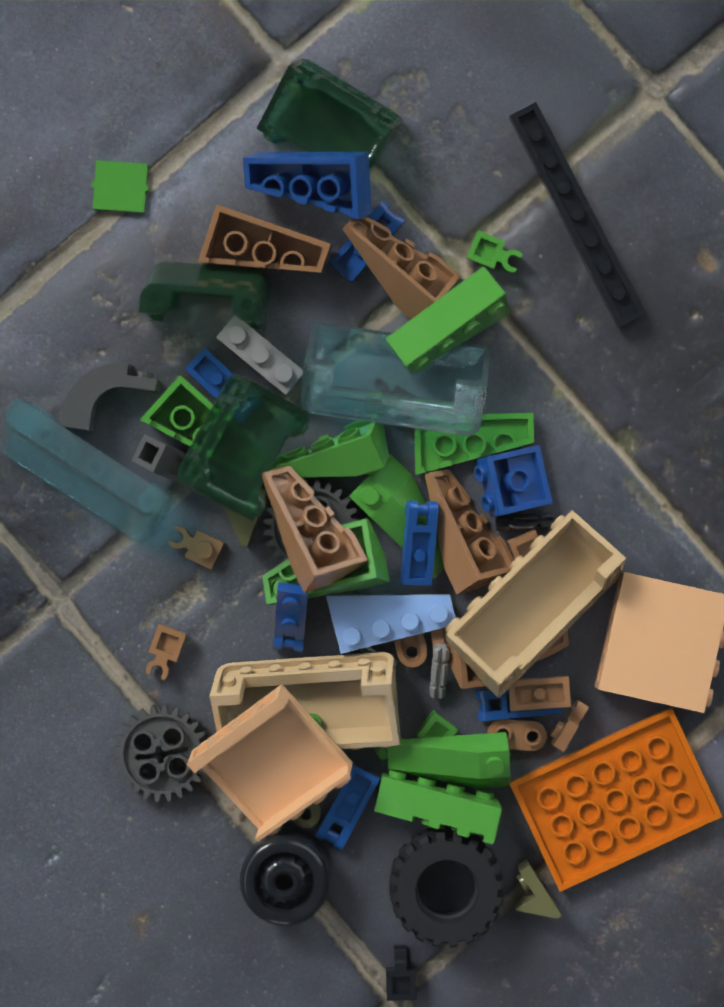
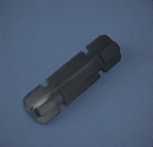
M536 513L512 515V517L501 515L495 517V528L499 532L509 531V529L513 531L536 530L537 527L551 529L554 517L552 513H540V515H536Z

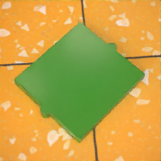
M96 160L95 181L91 184L94 188L93 210L145 213L146 192L150 190L147 186L148 164Z

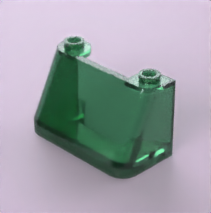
M300 59L288 65L256 129L261 131L263 137L272 143L278 144L279 141L286 142L290 140L307 152H368L369 171L371 174L399 129L403 119L393 110L318 64L307 59Z
M169 261L160 262L152 269L141 291L139 313L148 321L163 322L167 311L172 308H179L180 294L232 298V311L238 319L250 322V327L253 329L266 330L270 289L269 279L262 270L256 268Z
M234 373L224 384L182 461L177 473V479L196 493L253 522L255 517L262 513L266 504L264 493L260 490L264 483L262 474L271 470L288 437L296 438L298 435L301 436L306 432L310 423L309 418L312 414L255 381Z

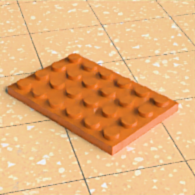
M671 707L517 777L509 783L560 892L723 817Z

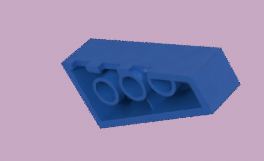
M256 152L243 157L245 188L279 198L286 197L296 200L297 203L324 208L323 210L333 213L340 212L355 219H361L372 213L368 152Z

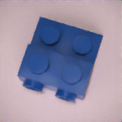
M540 445L477 459L478 465L475 466L474 473L476 480L483 484L485 494L481 497V504L484 511L489 512L490 517L553 503Z

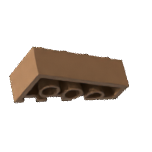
M216 204L198 262L324 273L333 245Z

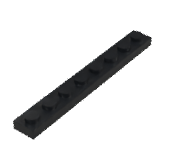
M537 102L511 114L509 120L617 328L619 329L644 316L646 313Z

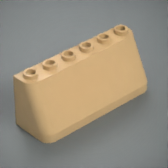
M573 510L566 517L560 515L550 527L552 530L545 537L542 535L537 537L530 546L531 551L525 557L518 556L509 566L510 571L503 578L498 576L488 587L489 592L483 598L476 597L467 607L469 612L461 619L456 617L445 630L447 632L445 639L497 697L502 696L616 582L622 573L626 557Z
M376 652L233 662L222 665L216 671L209 696L216 732L282 684L309 714L314 713L321 717V728L340 749L350 748L357 750L364 747L387 748L400 745L395 664L393 656L389 653Z

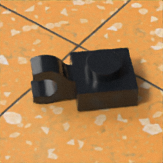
M406 944L394 945L395 967H386L387 1001L417 1000L416 967H407Z

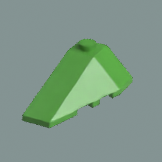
M378 413L344 426L346 431L333 438L326 434L314 442L307 450L304 446H300L269 460L262 474L289 465L300 477H353L366 473L368 476L379 473L384 469L389 457L381 414Z
M391 454L387 459L384 469L377 474L368 476L349 496L402 549L406 501H417L418 504H426L412 474ZM418 516L417 524H425L426 516ZM437 533L433 579L444 570Z
M362 519L342 525L344 528L348 527L355 534L367 558V562L333 584L308 592V598L359 590L390 582L385 552L369 519ZM289 559L262 576L267 605L276 604L279 582L300 585Z
M506 732L400 739V745L387 747L388 769L477 789L509 787L510 757Z

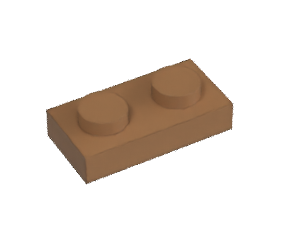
M569 676L518 679L508 689L510 711L571 707Z

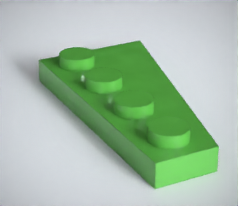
M534 413L414 416L415 475L534 443Z

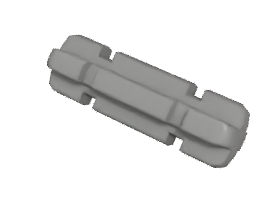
M437 643L433 646L429 691L430 696L434 699H442L446 696L448 660L450 655L447 644Z

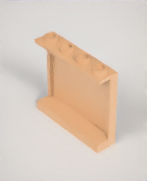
M622 571L617 582L594 687L606 692L704 713L706 706L710 707L713 698V689H710L712 677L716 678L719 671L720 661L716 660L718 649L724 646V594Z
M281 684L193 749L186 765L194 773L202 768L258 828L255 839L260 841L267 835H275L288 820L294 821L299 818L305 808L312 803L314 805L319 804L324 800L328 792L335 787L337 789L343 787L351 778L353 762Z

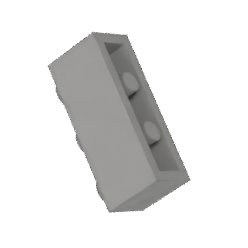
M236 314L216 337L287 397L306 376L305 371Z

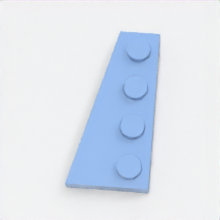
M450 594L326 595L341 654L445 628L456 618Z

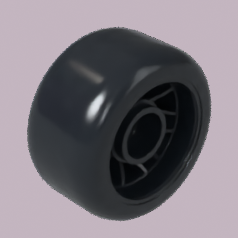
M281 830L273 836L267 835L250 848L242 864L240 889L243 899L249 909L258 918L267 923L278 926H291L302 923L315 915L327 898L331 880L329 861L321 846L303 833ZM281 874H288L293 879V883L290 886H283L277 882V877Z

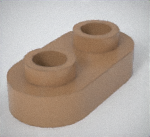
M423 633L394 640L398 659L403 665L414 668L420 666L425 661L427 648ZM410 646H414L418 650L417 655L414 657H409L406 654V650Z
M517 718L492 720L487 727V733H497L499 729H506L508 731L507 741L509 749L536 751L542 748L547 740L545 728L536 720ZM530 731H535L538 736L536 740L529 741L527 740V734Z

